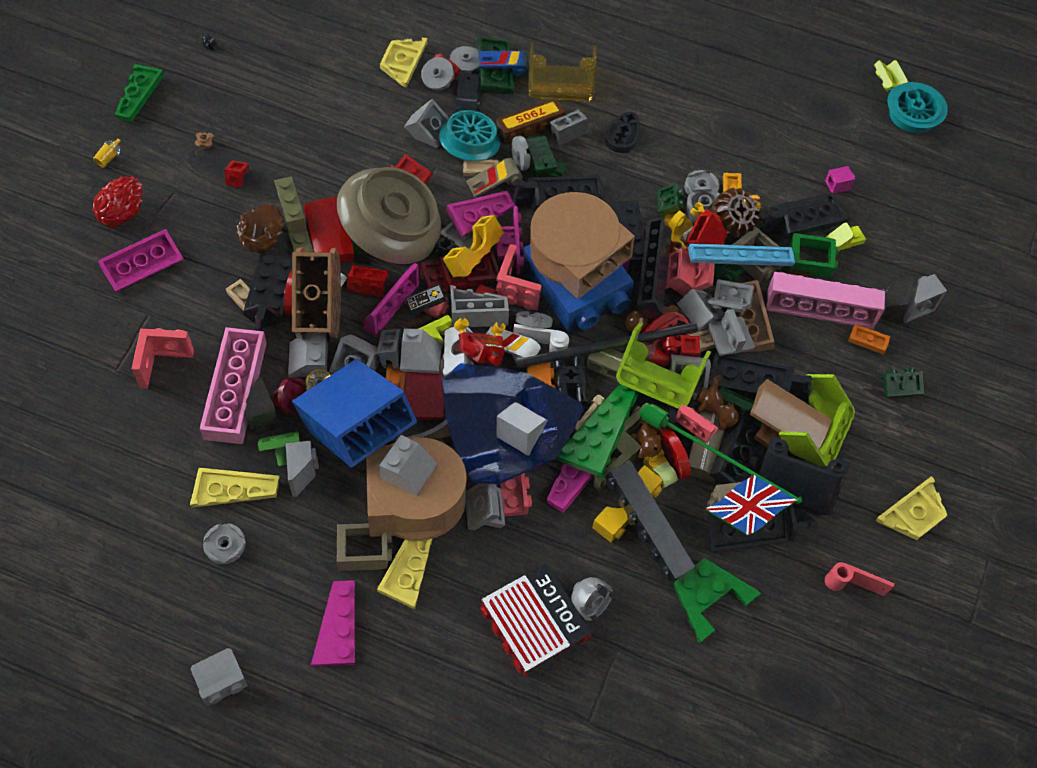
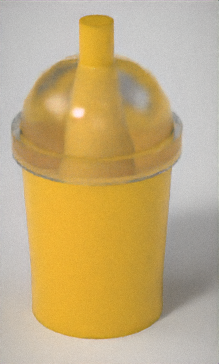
M121 140L105 141L101 149L93 157L94 162L104 168L115 156H118L120 151L118 143Z

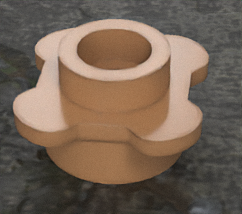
M199 132L196 134L197 141H195V145L197 147L208 149L212 146V138L214 137L212 133Z

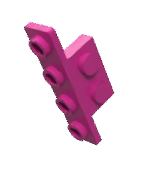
M514 206L513 226L502 227L504 234L497 242V260H504L510 244L516 245V274H520V268H524V257H520V253H523V242H519V238H522V227H518V223H521V213H518L517 206Z

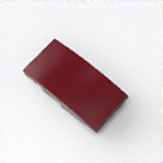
M492 249L481 258V262L475 265L471 273L466 277H453L443 261L444 257H439L438 261L421 262L419 266L426 289L440 284L444 294H450V285L456 286V289L466 291L467 289L478 288L479 284L485 286L497 282V276L500 271Z
M441 354L439 374L406 372L405 395L416 420H443L445 389L443 354Z

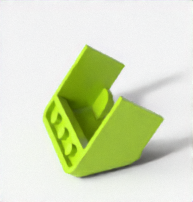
M639 322L632 332L616 374L617 381L626 387L675 408H680L683 404L687 406L701 378L711 351L706 352L700 367L690 364L684 367L681 375L646 360L648 349L645 344L637 341L643 323Z
M807 374L813 378L811 384L813 391L809 396V404L831 418L825 439L820 449H818L806 432L780 431L779 436L787 442L789 451L793 455L821 468H827L828 463L836 459L854 419L855 410L835 375Z

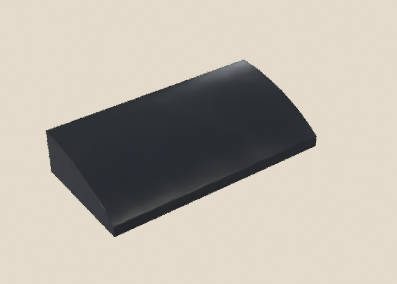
M742 411L738 413L739 418L736 425L728 428L719 452L756 473L766 448L754 439L762 425L749 413ZM718 455L709 474L720 484L743 482L752 477L751 474Z

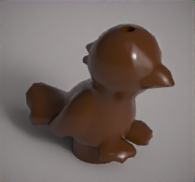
M717 375L709 381L708 389L704 387L700 389L696 401L701 404L697 411L701 412L706 409L715 413L719 420L720 430H724L727 427L735 426L739 415L734 405L730 404L729 401L727 405L724 404L718 390V384L722 377Z
M644 422L642 427L637 428L635 433L631 434V437L641 445L638 458L655 457L660 453L662 447L659 430Z

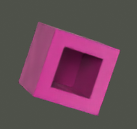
M849 166L829 170L825 182L833 194L851 190L855 182V175L851 172Z

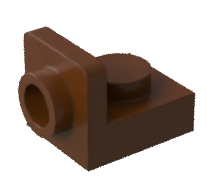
M763 423L754 439L768 448L772 436L780 439L781 437L778 431Z

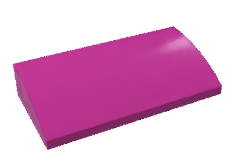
M164 229L98 260V263L115 292H118L184 259L169 233Z
M414 263L407 269L366 317L363 325L365 331L376 337L404 304L405 298L409 297L419 286L418 264Z

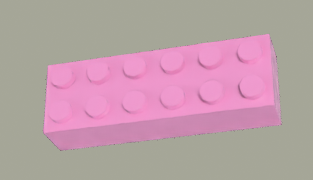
M774 272L766 293L765 308L767 311L852 326L858 324L874 329L884 311L885 291L790 275L783 272Z
M225 328L200 425L203 440L243 444L267 345L263 331Z

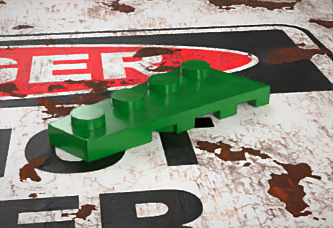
M134 64V72L129 76V85L125 87V95L120 99L115 112L118 120L127 122L134 120L165 76L163 70Z

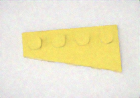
M199 468L190 505L191 508L276 498L280 478L276 475Z
M405 539L377 591L415 609L432 539L421 541Z

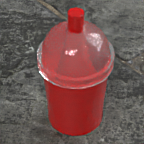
M651 344L646 345L648 349L646 360L666 368L670 362V356Z

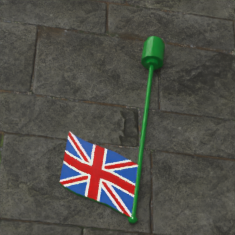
M646 403L643 406L639 416L646 423L658 430L669 426L752 475V477L734 487L720 501L705 508L707 512L749 536L762 529L782 510L795 502L796 504L802 502L801 497L794 496L671 424L667 411L653 403Z

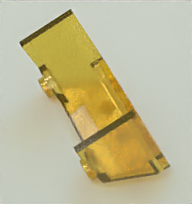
M530 42L528 94L532 98L589 101L594 97L596 45H593L592 58H583L580 61L579 67L546 65V58L544 56L533 54L534 42Z

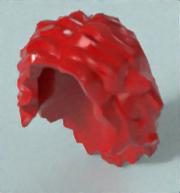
M120 176L119 179L110 181L94 198L92 211L96 219L113 229L127 222L131 217H135L137 212L140 211V204L143 203L141 199L143 194L142 183L133 176Z

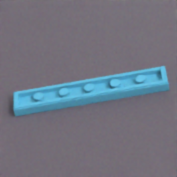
M689 244L688 246L691 263L793 266L795 264L792 247Z

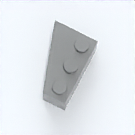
M450 285L452 327H454V323L459 318L461 320L466 318L469 321L468 327L493 326L496 322L498 326L502 323L508 326L509 308L506 296L486 292L483 295L474 293L471 289L464 291Z

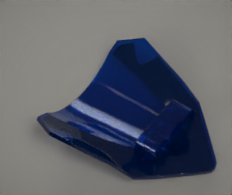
M460 363L441 380L450 436L455 451L461 458L466 472L473 483L499 485L534 468L556 460L583 412V406L580 402L525 372ZM515 402L548 420L529 456L497 437V415Z

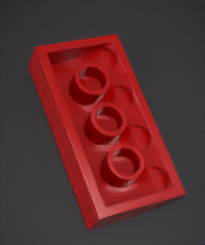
M337 197L323 198L305 204L303 208L314 252L330 253L331 248H337L340 263L353 262L354 249L351 238L343 228L338 216Z

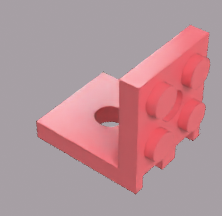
M510 244L497 276V295L506 296L510 305H518L527 310L538 311L542 285L512 277L516 267L517 246Z
M161 328L140 329L131 368L140 388L148 389L155 355L193 358L194 349L187 331L179 329L175 331L164 330Z

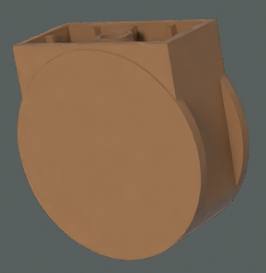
M580 192L563 193L546 200L533 215L530 241L531 258L535 267L543 276L557 284L563 285L579 299L632 257L635 236L619 223L613 209L600 198Z
M297 248L296 252H292V332H295L297 338H303L305 332H329L330 338L336 339L339 332L341 312V270L338 249L331 248L330 253L305 252L304 248Z
M422 437L409 438L419 443L437 462L436 468L417 496L380 479L379 465L395 443L384 445L366 457L370 537L382 536V533H387V535L391 534V536H397L402 539L421 541L439 537L452 529L460 520L466 504V469L459 455L440 441Z

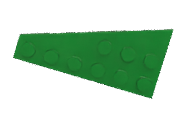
M619 384L559 450L556 455L557 461L604 478L605 468L610 464V456L618 445L625 428L624 423L629 419V411L634 406L639 392Z

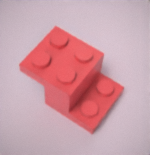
M683 248L670 253L666 289L671 287L684 297L692 289L701 291L713 286L715 264L691 263L689 252Z

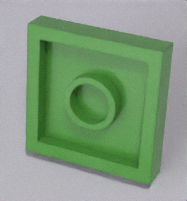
M299 431L260 438L258 441L259 451L275 449L278 466L287 465L286 443L300 442Z

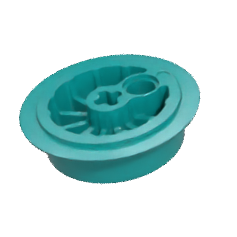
M906 82L894 87L888 95L889 114L892 121L899 128L907 132H927L939 125L947 116L948 108L945 99L937 90L928 85Z
M470 110L457 112L449 118L439 132V139L445 150L463 160L483 161L493 157L500 148V138L494 122L480 112Z

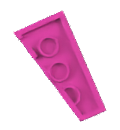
M504 191L449 204L446 207V211L462 238L473 232V225L481 217L495 215L497 218L513 209L515 204L509 193Z
M563 463L559 477L556 478L547 497V503L564 513L594 475Z
M354 580L333 581L311 663L312 667L355 665Z

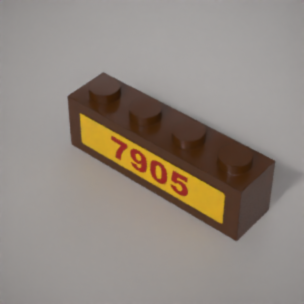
M553 98L497 118L495 126L500 139L505 145L513 142L514 137H529L532 134L551 128L550 122L565 116V110L558 99Z

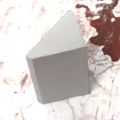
M515 402L497 415V437L529 456L548 420Z

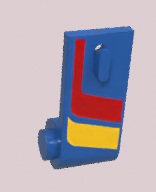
M479 51L480 68H512L513 74L517 77H524L529 73L528 56L524 51Z

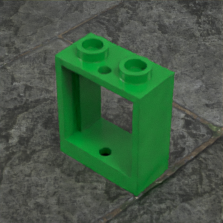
M793 233L789 247H792L795 264L788 266V272L789 269L810 272L811 276L831 278L833 272H836L838 267V261H835V257L838 254L836 239ZM800 247L828 251V263L799 259Z

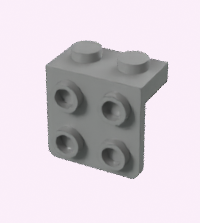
M718 279L714 298L708 299L707 303L712 304V308L723 309L730 307V310L734 309V312L745 311V309L751 307L755 285Z
M229 648L191 667V672L200 690V696L206 706L218 703L222 698L238 693L248 686L236 658Z

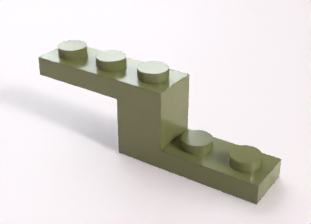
M292 176L274 180L294 252H296L297 248H304L305 252H314Z
M638 406L632 412L629 419L625 421V428L616 449L612 452L614 458L605 469V476L610 471L628 461L633 462L638 457L641 445L629 434L644 422L643 418L639 416L643 406ZM594 475L593 487L598 492L607 485L605 476L601 478Z

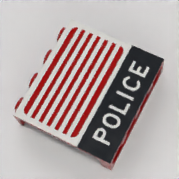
M547 563L482 599L480 608L482 615L485 619L489 618L492 623L491 629L496 637L500 636L504 642L502 643L504 651L507 655L511 654L515 660L513 661L515 669L518 673L522 672L524 677L528 676L529 670L581 640L584 643L590 639L592 632Z

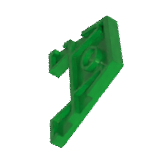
M705 558L673 583L699 643H702L715 631L702 613L728 592L732 591L745 607L761 594L755 588Z

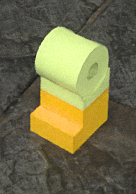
M662 448L657 456L644 458V465L663 479L662 488L678 481L677 474L665 458Z

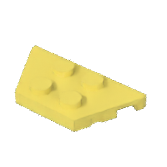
M422 38V41L412 42V39L391 41L380 63V69L407 88L427 45V38Z
M932 476L881 514L876 521L915 540L921 538L947 517L945 507L941 503L940 494L935 490L934 478Z

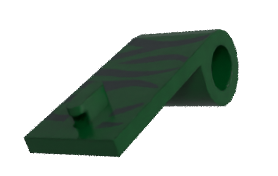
M546 137L526 138L528 143L526 151L532 158L536 172L556 170L557 165Z

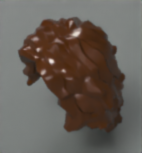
M268 203L261 205L258 209L247 210L243 215H240L241 219L239 225H237L238 231H236L239 242L246 250L256 253L267 252L278 242L277 239L283 233L281 231L284 227L283 215H281L278 206L272 207V204Z

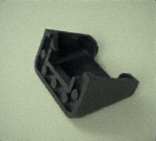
M772 436L759 475L794 496L802 498L800 504L795 502L793 505L824 516L832 513L850 463L834 459L828 463L826 469L787 456L789 450L787 442Z

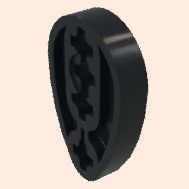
M631 111L626 112L614 119L609 125L605 134V143L610 150L617 153H627L635 148L640 130L637 114ZM625 131L624 138H622L621 143L617 145L618 139L621 137V133Z

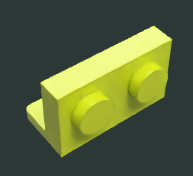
M880 60L874 64L877 69L876 74L884 81L882 85L887 91H891L899 84L908 82L896 60L888 66Z

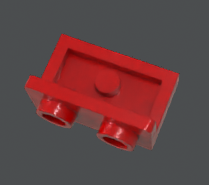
M406 154L397 166L394 167L410 172L425 184L433 176L432 172Z

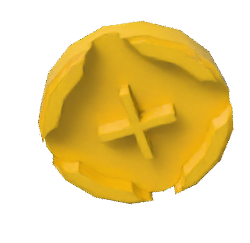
M681 211L664 216L672 230L671 241L674 244L681 239L684 233L693 227L692 222Z

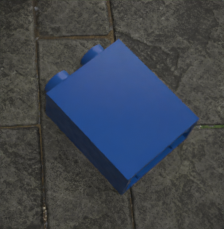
M530 245L524 247V269L534 283L542 285L541 294L567 332L578 327L581 330H587L599 321L600 316L610 311L613 314H619L630 306L633 280L622 265L577 299L563 285L557 284L543 276L532 261Z
M355 359L292 401L306 430L351 468L417 423L404 391L358 359Z

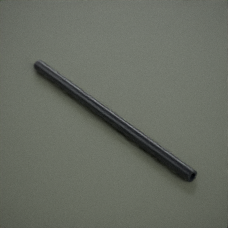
M696 322L640 333L637 341L643 343L698 331V326ZM631 336L516 359L514 363L516 369L620 348L628 345Z

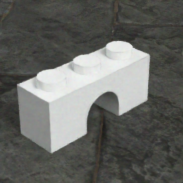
M452 327L445 330V339L443 340L445 346L443 374L447 379L454 372L463 381L474 378V362L465 353L458 350L460 344L458 334L460 332ZM468 327L465 328V332L473 333Z

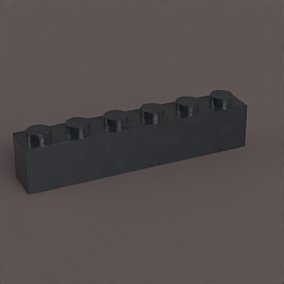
M665 217L647 221L637 305L645 318L663 315L672 230Z
M628 461L610 471L605 476L606 484L614 491L618 504L624 508L629 522L637 529L639 539L646 544L650 557L656 561L660 568L662 577L670 582L694 568L693 562L632 462Z

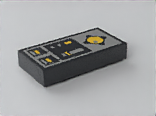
M440 284L405 298L412 315L447 301Z

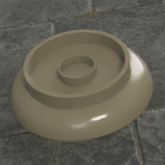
M394 167L366 169L352 175L339 191L337 211L341 224L350 238L370 255L391 263L410 264L425 259L434 251L435 244H437L441 235L440 214L432 192L415 175Z

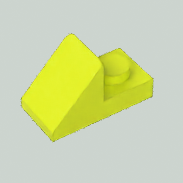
M847 222L826 236V238L836 239L838 251L863 244L866 240L859 226L850 228Z
M446 315L419 329L427 332L442 344L443 348L441 335H445V330L452 328V319L449 315Z

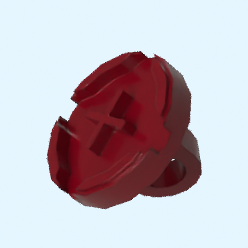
M296 377L284 379L279 388L273 392L271 403L281 408L282 412L287 416H299L292 401L306 392L305 387L307 386L305 382Z

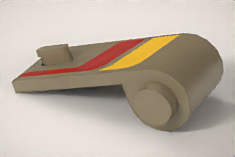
M506 158L470 178L466 183L474 197L477 198L505 181L508 185H517V182L522 179V174L514 160Z

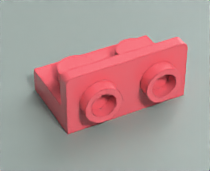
M683 404L678 409L675 421L707 443L717 432V426L692 408Z
M525 472L515 477H500L504 517L528 515V509L532 507L531 495H527V489L530 488L529 477H525Z

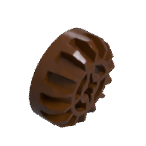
M730 188L716 197L712 205V212L721 217L724 229L729 237L737 238L748 234L749 231L755 229V225L760 221L757 215L761 212L760 209L756 208L758 201L752 200V194L750 192L745 193L743 188ZM743 199H745V201L749 204L750 208H748L747 204L744 203ZM752 212L751 217L746 221L745 216Z

